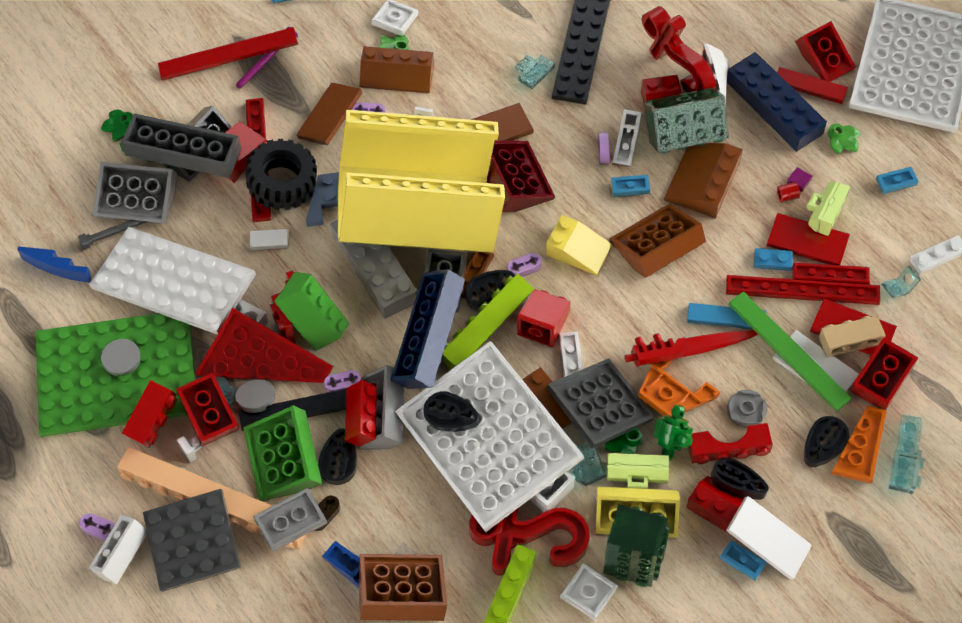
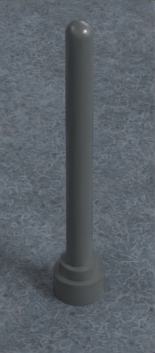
M130 220L92 235H85L84 233L79 235L78 239L84 250L90 248V245L95 241L127 230L128 227L132 228L146 222Z

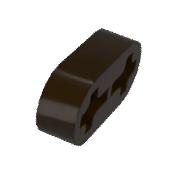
M332 495L326 496L318 504L327 520V524L315 529V531L323 530L339 513L340 502L337 497ZM334 503L335 508L333 509L332 507H330L328 509L327 504Z

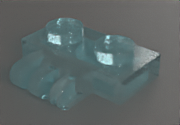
M526 55L524 59L515 65V68L521 73L519 81L533 89L555 68V63L543 55H540L536 60Z

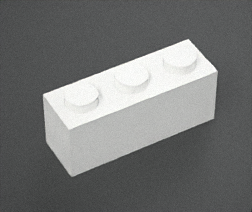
M121 515L89 566V569L102 580L117 585L146 537L147 530L135 519Z

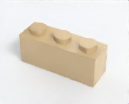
M865 316L856 321L848 320L838 325H827L821 329L819 339L826 357L878 346L886 335L878 316Z

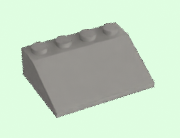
M100 162L92 216L166 224L176 190L178 174L173 169Z

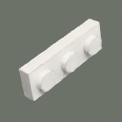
M959 235L912 255L909 261L920 275L962 256V239Z

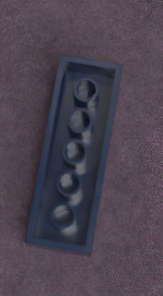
M756 52L728 69L727 83L796 152L824 134L827 121Z
M448 269L423 273L390 379L391 381L407 389L433 387L442 354L447 344L448 334L452 327L455 311L458 308V301L463 291L464 278Z

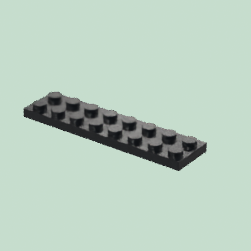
M610 0L574 1L553 87L552 99L587 105Z

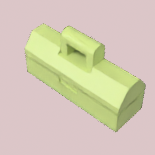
M829 182L822 195L819 193L812 194L806 208L813 211L808 225L814 231L829 236L847 199L850 186L842 183L839 184V182Z
M608 453L607 481L627 482V488L648 489V483L668 484V455ZM632 480H640L643 482H632Z

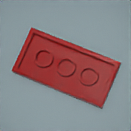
M777 213L766 246L778 250L793 251L795 255L828 265L841 264L850 234L832 229L829 236H826L818 231H814L807 221Z
M824 298L810 332L820 335L821 329L827 325H838L848 320L856 321L869 315ZM879 319L886 335L885 338L891 341L897 326ZM877 346L858 351L872 355Z

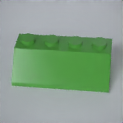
M294 272L274 301L315 351L340 339L350 324L312 274Z

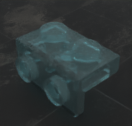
M587 442L576 446L584 455V459L573 467L574 471H572L576 482L587 486L607 477L597 447L591 448Z
M895 450L888 489L913 494L915 488L920 487L922 476L918 474L919 469L922 470L924 465V458L921 457L922 450H918L916 454Z

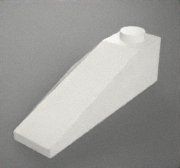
M703 44L702 57L710 66L716 80V90L711 95L719 121L723 122L729 62L721 50L709 44Z

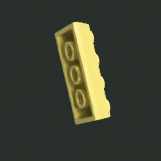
M597 487L595 534L678 538L679 491Z

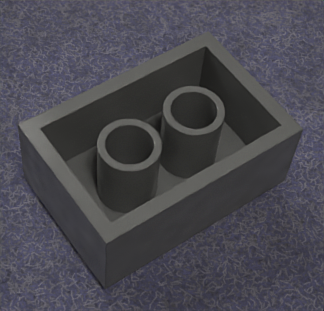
M428 249L425 272L448 269L465 278L466 252ZM462 293L460 295L458 301V308L455 311V313H459Z

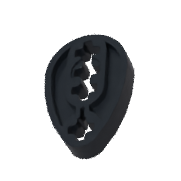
M494 270L472 278L465 289L467 304L475 311H478L484 302L489 304L492 300L491 295L497 289L501 291L505 287L504 282H502L503 278L510 276L514 278V273L509 270ZM488 286L495 287L494 292L488 291L486 297L484 295L480 296L478 302L471 300L473 295L476 297L480 294V290L485 292Z
M440 391L431 395L424 404V417L434 429L448 432L465 431L475 428L480 423V415L468 401L456 394ZM436 405L440 410H443L445 407L448 412L455 410L456 414H452L450 417L447 412H443L441 415L438 410L434 409L432 412L430 407ZM473 415L475 419H471L468 422L467 417Z
M824 416L814 422L804 446V461L808 466L818 467L837 457L846 447L849 440V429L841 419L833 416ZM835 425L838 426V429L834 431L833 436L829 438L827 444L822 445L821 441L825 440L826 435L830 433L831 428ZM818 451L817 459L811 460L810 457Z
M344 428L337 429L328 438L318 460L320 476L324 481L332 485H342L349 482L357 470L355 445L343 439L340 446L339 438H341V435L345 436ZM338 453H342V457H340L341 466L338 467L339 475H337V478H333L332 474H335L334 465L337 462L336 456H338Z
M719 459L711 471L712 482L720 490L741 498L749 496L751 499L761 500L765 498L769 490L767 483L760 475L735 459Z

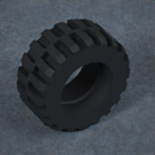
M272 139L268 140L266 144L258 145V149L255 148L251 152L246 165V185L250 195L253 198L255 197V201L259 204L264 203L265 207H273L274 210H280V208L291 210V207L297 208L301 206V202L303 204L306 203L309 197L313 195L317 177L316 160L311 155V152L307 148L304 149L302 144H295L293 140L289 139L288 141H283V139L273 141ZM283 167L295 172L297 177L290 181L280 182L269 178L265 173L273 168Z

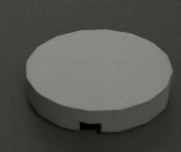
M118 339L106 345L102 351L101 361L108 373L114 376L128 375L139 366L141 354L134 342L128 339Z
M259 379L250 380L242 384L235 394L239 408L249 413L262 412L266 410L267 406H271L275 400L274 387L269 382Z
M740 390L729 399L727 405L728 415L736 425L747 428L748 425L760 424L765 419L767 403L758 392Z

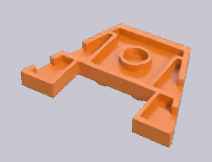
M672 360L652 364L638 394L640 399L665 416L672 415L671 412L675 405H682L685 407V412L718 398L720 391L708 382H705L695 393L691 392L664 371L673 362Z

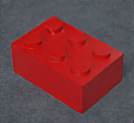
M883 337L854 381L850 392L879 409L887 410L916 365L918 357Z
M213 372L176 389L177 396L201 446L238 430V423Z
M150 380L121 434L148 448L150 445H154L159 437L157 434L160 427L163 428L168 420L166 415L170 409H174L178 401L176 399L177 395L172 390Z

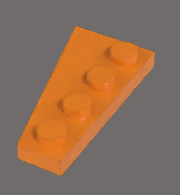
M871 406L865 408L831 474L872 484L887 410Z

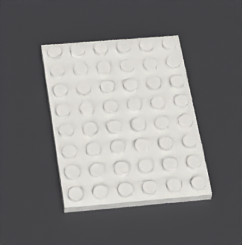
M876 0L849 108L956 133L962 111V14L900 0Z
M491 341L435 381L432 388H426L395 411L485 532L584 459V455ZM440 391L456 394L464 398L476 409L480 415V423L475 428L465 431L448 432L434 429L424 417V404L431 395ZM436 405L434 407H430V410L432 412L435 409L438 410L441 415L443 412H447L450 417L452 414H456L455 410H453L452 412H448L445 407L443 410L438 409ZM473 415L467 417L468 422L471 419H475Z

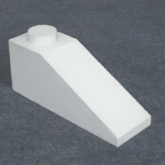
M624 109L613 163L631 166L641 126L642 112Z

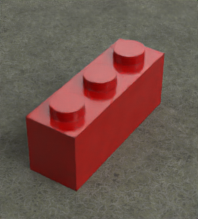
M360 380L346 388L345 441L358 447L376 440L377 386L364 380Z

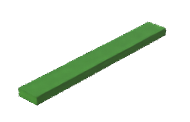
M744 291L729 302V306L836 412L851 401L852 398Z

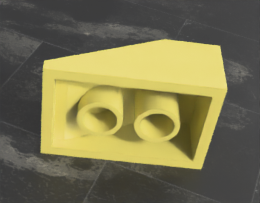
M561 215L546 242V256L597 276L612 248V244L581 222Z

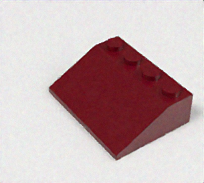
M494 141L487 183L504 185L505 200L502 212H517L555 199V195L528 141Z

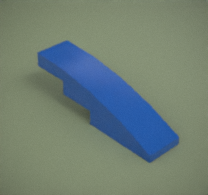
M18 246L17 250L21 258L38 269L70 280L87 283L91 281L92 276L88 267L74 266L72 259L58 257L55 250Z
M335 541L322 555L323 559L359 588V557Z

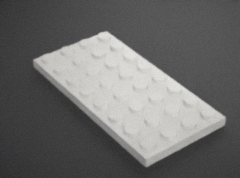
M128 227L89 285L91 289L218 334L232 308H236L256 273L252 269Z

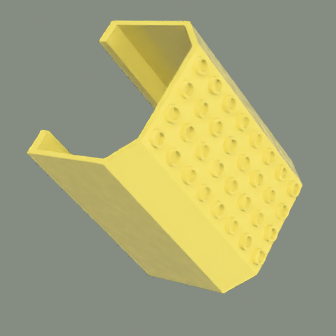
M346 110L338 182V242L484 253L494 252L505 200L504 185L487 183L494 141L498 140L499 136L498 122Z

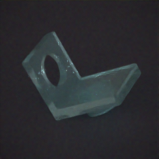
M907 266L898 278L884 281L881 285L892 298L908 295L921 279L910 266ZM906 274L912 275V284H908L905 281Z

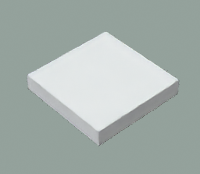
M386 0L372 19V25L403 36L418 16V10L393 0Z
M583 563L560 595V598L593 620H596L617 590L618 585Z

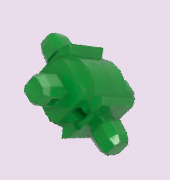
M675 405L671 412L672 415L658 418L654 424L655 431L653 437L657 438L658 445L663 447L661 455H668L669 461L674 457V450L681 451L682 447L688 448L693 441L691 437L693 428L688 426L689 421L682 418L685 414V407L682 405Z

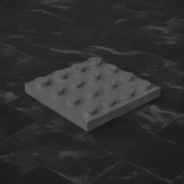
M609 358L549 383L546 388L591 448H595L635 428L652 422L655 418L654 414L643 400L638 397V394Z
M222 489L143 512L161 592L241 568Z

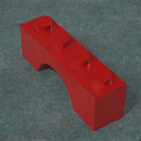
M768 423L748 425L746 434L740 440L732 443H725L715 439L709 431L692 433L693 441L688 449L692 464H706L709 461H718L722 458L744 459L752 455L765 456L771 452L773 443Z

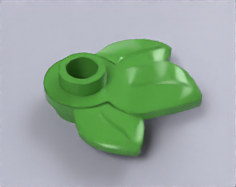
M381 35V45L378 47L409 50V40L405 35H396L395 39Z
M832 124L829 127L830 146L835 153L839 154L843 148L852 152L858 151V141L856 138L861 134L856 128L840 124Z

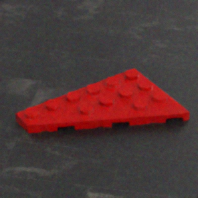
M232 308L195 374L206 376L213 372L215 377L324 383L325 378L329 376L334 366L237 309Z

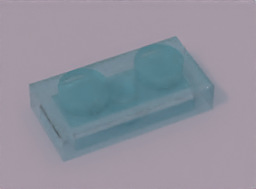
M902 414L897 453L918 456L922 418Z

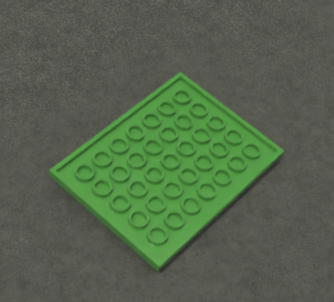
M159 313L36 331L39 435L41 437L126 425L150 380L172 390L176 395L177 388L195 380L191 325ZM128 339L139 348L141 354L140 364L136 370L128 375L114 376L108 373L102 365V351L106 345L114 340ZM178 396L176 397L178 401L174 409H170L166 415L168 418L187 416Z

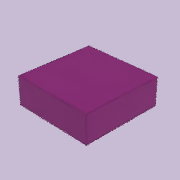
M797 167L787 179V184L796 182L799 190L803 192L813 176Z

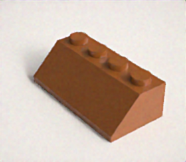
M363 46L359 86L362 88L430 93L434 70V53Z

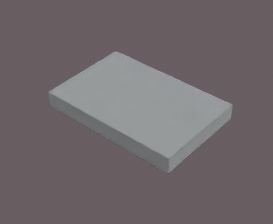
M308 488L253 516L272 552L327 524L326 518Z

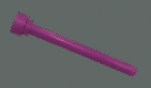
M279 50L266 53L236 83V87L241 89Z

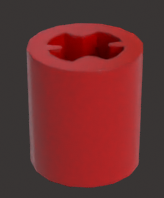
M794 182L777 186L779 201L799 199L800 190L798 184Z

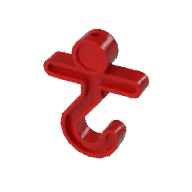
M657 6L642 15L643 27L646 33L654 39L649 49L651 56L657 60L667 54L671 60L691 73L680 80L682 89L693 100L700 102L714 94L716 80L710 66L700 54L685 45L679 37L686 27L684 18L681 15L671 18L668 12L661 6Z
M517 508L487 532L483 530L473 515H471L469 520V535L476 544L481 546L495 544L492 571L499 576L505 574L510 561L511 549L515 548L517 544H528L557 529L567 530L572 536V541L566 545L554 546L550 551L549 560L555 567H568L579 562L586 554L590 541L589 527L585 519L576 511L568 508H553L527 521L517 520Z

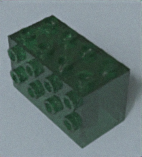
M715 87L644 101L649 143L657 152L669 153L673 149L684 150L688 146H704L707 142L719 143L729 138L725 96Z
M618 504L607 541L603 573L614 576L619 581L628 580L635 582L640 587H652L653 580H658L660 567L666 551L670 527L667 526L668 518L659 513L651 514L644 512L638 507L630 508Z

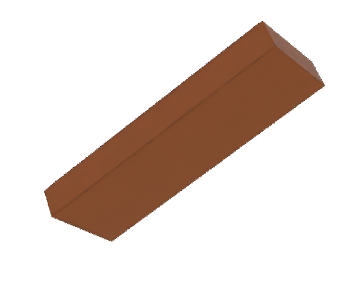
M473 253L466 265L462 298L465 299V289L469 281L485 273L494 258L493 253Z

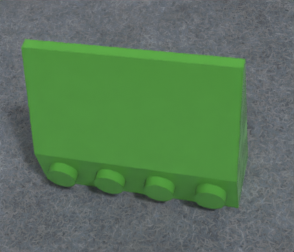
M291 406L243 427L260 501L295 494L306 488L311 489L322 484L305 410Z

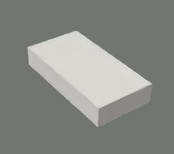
M288 229L250 231L251 250L288 248Z

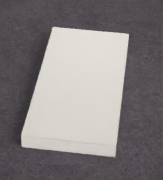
M796 330L790 338L847 393L859 374L836 357H826L822 347ZM777 353L774 354L773 360L803 380Z
M749 496L744 498L726 530L789 579H794L812 546Z

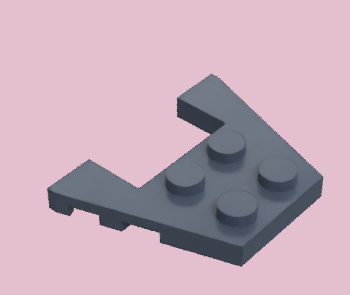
M339 172L318 175L306 219L307 227L324 225L322 208L338 206Z

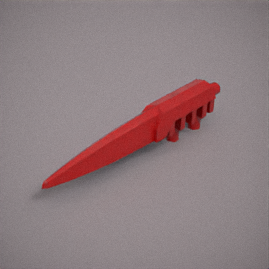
M754 330L724 332L678 338L674 343L672 338L664 342L661 335L657 333L653 335L654 341L650 342L649 345H645L642 337L635 338L636 345H633L631 354L625 355L624 359L626 363L633 361L636 367L678 360V358L730 346L755 337L758 334Z

